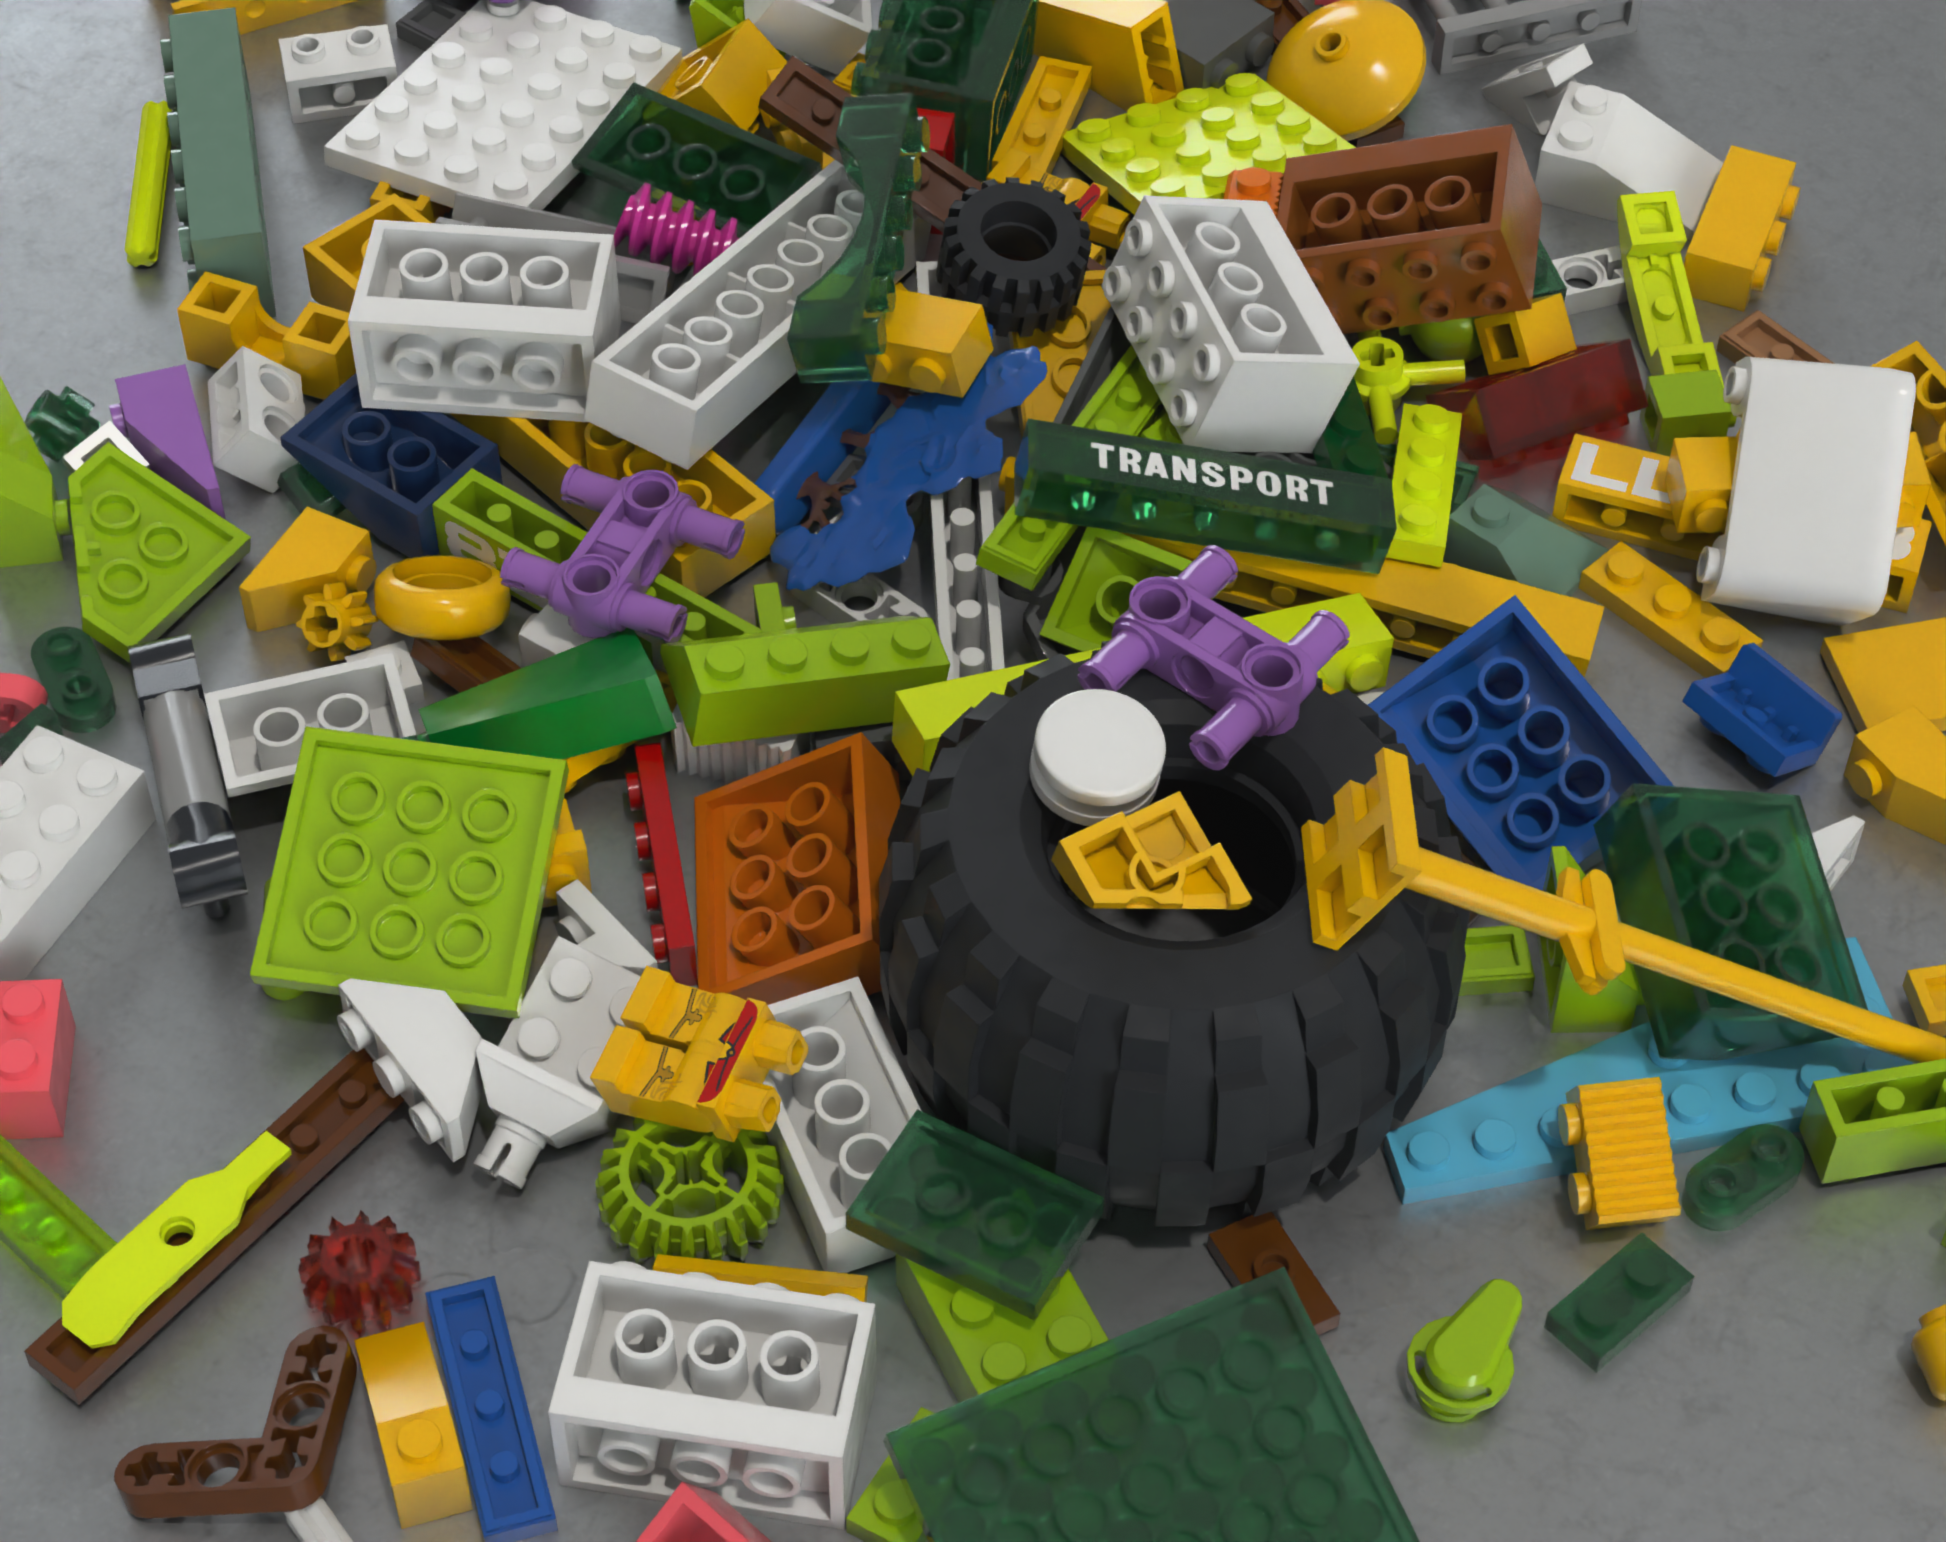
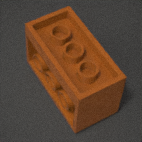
M1512 124L1286 158L1277 220L1343 334L1532 309L1542 202Z

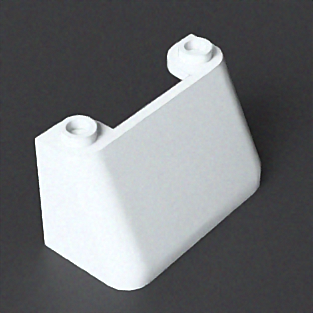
M1744 357L1736 362V366H1732L1729 369L1725 379L1723 399L1724 402L1731 403L1733 416L1741 417L1742 421L1725 534L1719 536L1714 541L1712 547L1705 546L1702 549L1697 564V581L1703 583L1701 601L1840 627L1871 617L1879 611L1889 582L1916 393V382L1913 373L1891 368L1759 357Z

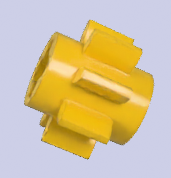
M344 582L325 584L323 594L304 595L302 599L307 608L304 610L301 620L296 622V627L302 629L305 638L309 642L307 650L315 652L328 648V656L332 662L344 660V657L350 656L351 649L357 651L370 648L372 644L367 635L370 633L372 625L379 620L377 616L372 614L369 605L365 602L368 593L360 591L346 595Z

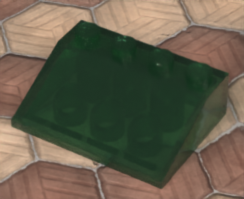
M1632 784L1593 825L1607 875L1613 886L1615 903L1621 923L1868 1010L1800 795ZM1634 965L1661 1059L1718 1061L1841 1038Z

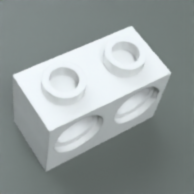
M242 346L208 380L213 466L273 494L290 476L297 475L304 468L282 447L280 440L283 434L305 417L301 375Z

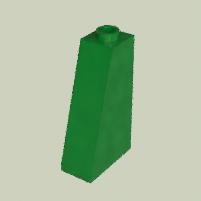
M626 627L621 632L617 631L605 637L596 638L418 709L426 732L418 734L417 738L418 741L562 760L663 734L676 729L677 726L651 661L635 631Z

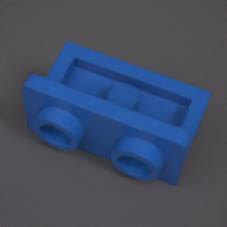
M1755 643L1745 644L1741 647L1728 672L1693 681L1682 700L1684 704L1699 715L1700 722L1704 727L1717 735L1725 736L1746 753L1745 757L1753 767L1774 777L1815 765L1842 720V713Z

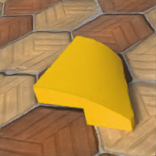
M1180 791L1128 816H1125L1123 811L1118 812L1060 840L1051 859L1070 889L1082 902L1093 909L1239 910L1249 905L1252 900L1221 843L1211 846Z

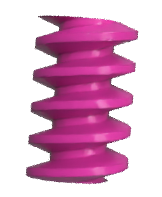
M646 182L634 195L630 196L614 233L615 248L628 236V254L637 257L647 245H650L651 263L660 264L669 253L672 254V272L680 274L693 262V277L739 239L737 237V219L731 217L720 230L716 229V211L709 209L699 221L694 220V202L688 200L676 213L672 211V193L668 191L656 204L651 203V184Z

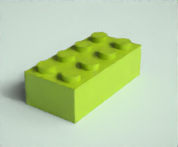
M1024 1190L895 1240L896 1286L974 1433L984 1439V1451L1017 1513L1148 1458L1151 1413Z

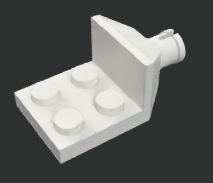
M560 936L557 937L522 1001L520 1017L513 1018L498 1046L481 1038L475 1049L488 1106L497 1116V1120L483 1151L477 1155L473 1163L474 1166L496 1179L500 1176L504 1179V1183L522 1190L527 1181L526 1176L540 1150H543L547 1143L560 1149L611 1131L620 1113L610 1110L591 1081L590 1076L615 1026L626 1027L620 1017L641 976Z

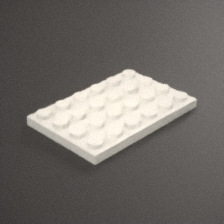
M480 0L324 146L325 165L377 183L380 181L389 183L391 188L418 197L421 194L430 197V201L451 208L454 206L455 195L459 192L543 210L658 92L682 60V48L661 42L653 36L639 35L614 27L606 21L592 20L567 12L555 5H545L532 0H515L510 3H494L489 0Z

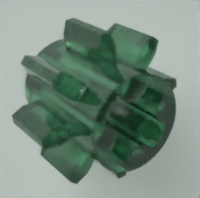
M68 386L64 387L60 396L48 389L45 390L31 407L24 422L27 429L35 434L32 438L39 452L57 463L62 458L64 452L68 454L97 431L100 426V421L89 415L95 403Z

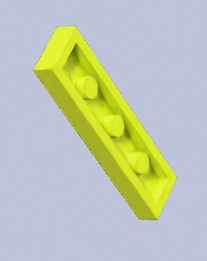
M1404 403L1399 425L1391 479V492L1388 500L1380 557L1442 567L1463 413L1447 411L1445 408L1433 404L1418 406Z

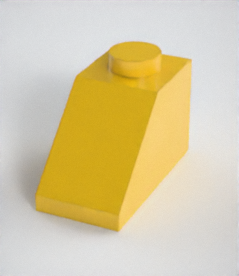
M307 506L239 586L247 628L261 632L296 624L297 621L301 620L302 614L307 608L302 599L304 595L323 594L325 584L344 582L346 595L366 591L371 586L377 569L369 531Z

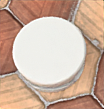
M1086 689L1069 693L1052 703L1038 722L1029 763L1033 788L1041 801L1050 810L1076 824L1091 826L1123 811L1125 816H1128L1149 806L1156 794L1166 754L1165 737L1154 715L1141 703L1127 695L1105 689Z

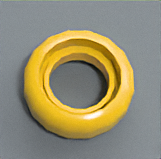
M450 555L421 556L393 563L378 575L374 584V604L378 619L395 632L413 638L429 640H461L489 633L497 629L506 620L510 612V588L501 584L503 579L500 578L501 571L488 563L472 558Z

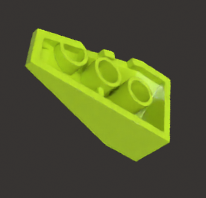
M0 377V568L64 561L63 536L72 535L69 500H58L52 475Z

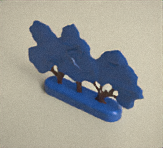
M987 323L991 340L993 341V325ZM1030 346L1022 349H1010L996 357L990 354L963 398L929 392L921 394L909 391L911 388L838 374L755 482V485L774 499L775 530L778 536L770 547L772 562L780 564L788 570L786 589L805 591L820 582L841 587L847 583L858 581L868 573H879L904 563L909 557L915 532L912 517L908 515L906 501L912 494L922 490L931 495H938L956 488L962 479L966 477L978 479L1001 471L1003 438L997 437L993 432L987 430L985 421L1008 408L1021 405L1045 379L1048 370L1046 362L1040 361V351L1038 348ZM892 403L897 408L893 417L884 421L874 431L869 433ZM857 447L865 449L867 457L855 475L833 485L826 483L849 454H853ZM854 484L856 487L846 495L838 491L839 488L846 485ZM831 497L840 501L843 510L841 519L836 523H830L822 510L829 508L831 503L825 500ZM811 509L809 520L799 525V523ZM813 521L819 522L821 527L817 534L810 533L808 530Z

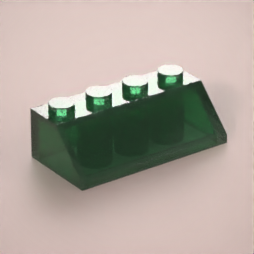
M634 82L571 161L574 169L633 195L645 182L651 184L650 202L654 204L667 191L671 192L672 211L676 213L688 200L694 202V220L699 221L709 209H713L716 211V229L720 230L733 217L737 219L738 238H741L822 171L820 162Z

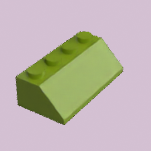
M898 616L661 644L660 650L692 747L893 722L895 691L947 681L950 662L932 618Z

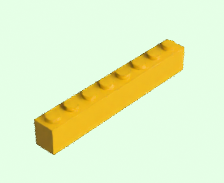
M1128 475L1108 525L1109 529L1194 561L1208 545H1216L1223 548L1235 560L1238 567V572L1235 574L1238 576L1236 580L1227 585L1214 598L1267 613L1361 593L1394 637L1393 648L1426 658L1434 656L1512 596L1516 595L1585 678L1605 606L1583 601L1575 597L1561 595L1517 581L1467 569L1456 564L1442 562V567L1380 557L1381 544L1283 518L1279 515L1233 505L1221 499L1211 498L1132 475Z

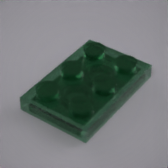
M917 1109L845 1213L846 1229L1035 1321L1102 1216L1104 1197Z

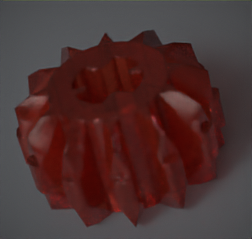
M360 1210L354 1224L346 1226L332 1217L328 1227L330 1236L310 1234L309 1243L307 1244L309 1255L300 1258L298 1271L301 1283L305 1285L303 1294L307 1306L311 1308L312 1313L322 1312L324 1322L329 1326L337 1327L349 1319L351 1328L359 1336L366 1325V1321L376 1319L389 1329L392 1320L391 1309L411 1311V1303L414 1300L412 1289L420 1286L419 1281H421L422 1274L420 1263L415 1259L417 1253L413 1239L409 1236L408 1232L398 1233L396 1224L392 1222L389 1215L370 1225L369 1217Z

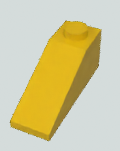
M1912 705L1855 735L1844 776L1849 780L1856 794L1867 799L1884 818L1946 845V736L1915 705Z
M424 1321L354 1339L401 1529L473 1510L465 1465Z

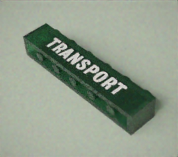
M1029 418L1014 464L1015 515L1203 546L1216 545L1228 550L1375 574L1380 573L1397 530L1392 481L1388 478Z

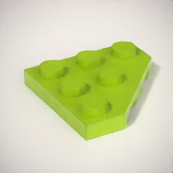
M109 442L68 477V498L82 631L129 663L131 661L128 646L157 640L250 552L251 536Z

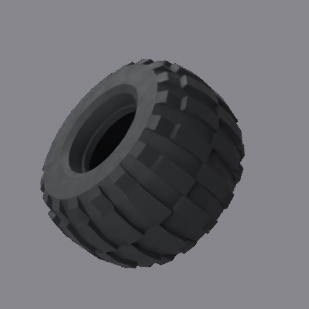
M1103 641L1101 644V648L1109 641ZM1099 650L1092 651L1091 658H1092ZM1061 653L1024 670V675L1007 682L1004 695L991 692L975 708L971 706L941 734L930 765V772L920 768L916 769L901 801L888 837V855L879 878L880 983L890 1026L903 1056L907 1055V1063L920 1094L944 1127L955 1122L966 1139L971 1140L977 1159L1015 1185L1019 1182L1031 1190L1042 1180L1047 1179L1056 1185L1060 1206L1110 1221L1116 1205L1155 1211L1154 1227L1205 1225L1209 1208L1229 1204L1234 1206L1241 1219L1250 1215L1256 1217L1298 1203L1309 1181L1319 1187L1333 1175L1339 1181L1375 1154L1391 1128L1392 1117L1401 1122L1404 1121L1442 1058L1447 1029L1456 1015L1466 959L1464 945L1470 911L1404 888L1339 950L1336 951L1313 943L1301 827L1308 820L1324 825L1335 814L1333 796L1349 780L1365 785L1377 774L1375 754L1385 747L1404 754L1408 758L1419 847L1463 862L1458 836L1451 837L1445 798L1425 764L1416 765L1405 744L1397 743L1396 730L1383 721L1377 712L1349 689L1330 695L1323 691L1322 679L1318 678L1314 691L1300 704L1299 719L1293 728L1275 736H1253L1229 760L1225 768L1212 770L1197 760L1190 749L1189 743L1192 741L1190 736L1197 730H1200L1217 712L1149 670L1140 669L1117 692L1135 699L1146 707L1160 724L1165 737V760L1156 794L1149 805L1180 791L1211 846L1221 843L1252 897L1250 904L1271 916L1247 930L1221 938L1201 941H1169L1148 938L1126 932L1100 920L1075 901L1079 898L1064 881L1051 859L1060 840L1089 826L1068 821L1050 810L1036 794L1030 778V757L1036 728L1041 716L1059 698L1072 692L1085 690L1078 680V674L1080 673L1078 668L1090 659L1074 663Z

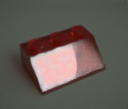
M1630 339L1577 344L1576 350L1537 365L1493 375L1487 374L1425 395L1428 404L1441 406L1447 411L1463 413L1458 447L1469 461L1491 460L1493 468L1511 465L1527 459L1525 449L1543 443L1544 450H1552L1570 445L1577 431L1594 426L1596 433L1623 427L1630 423L1629 413L1649 407Z

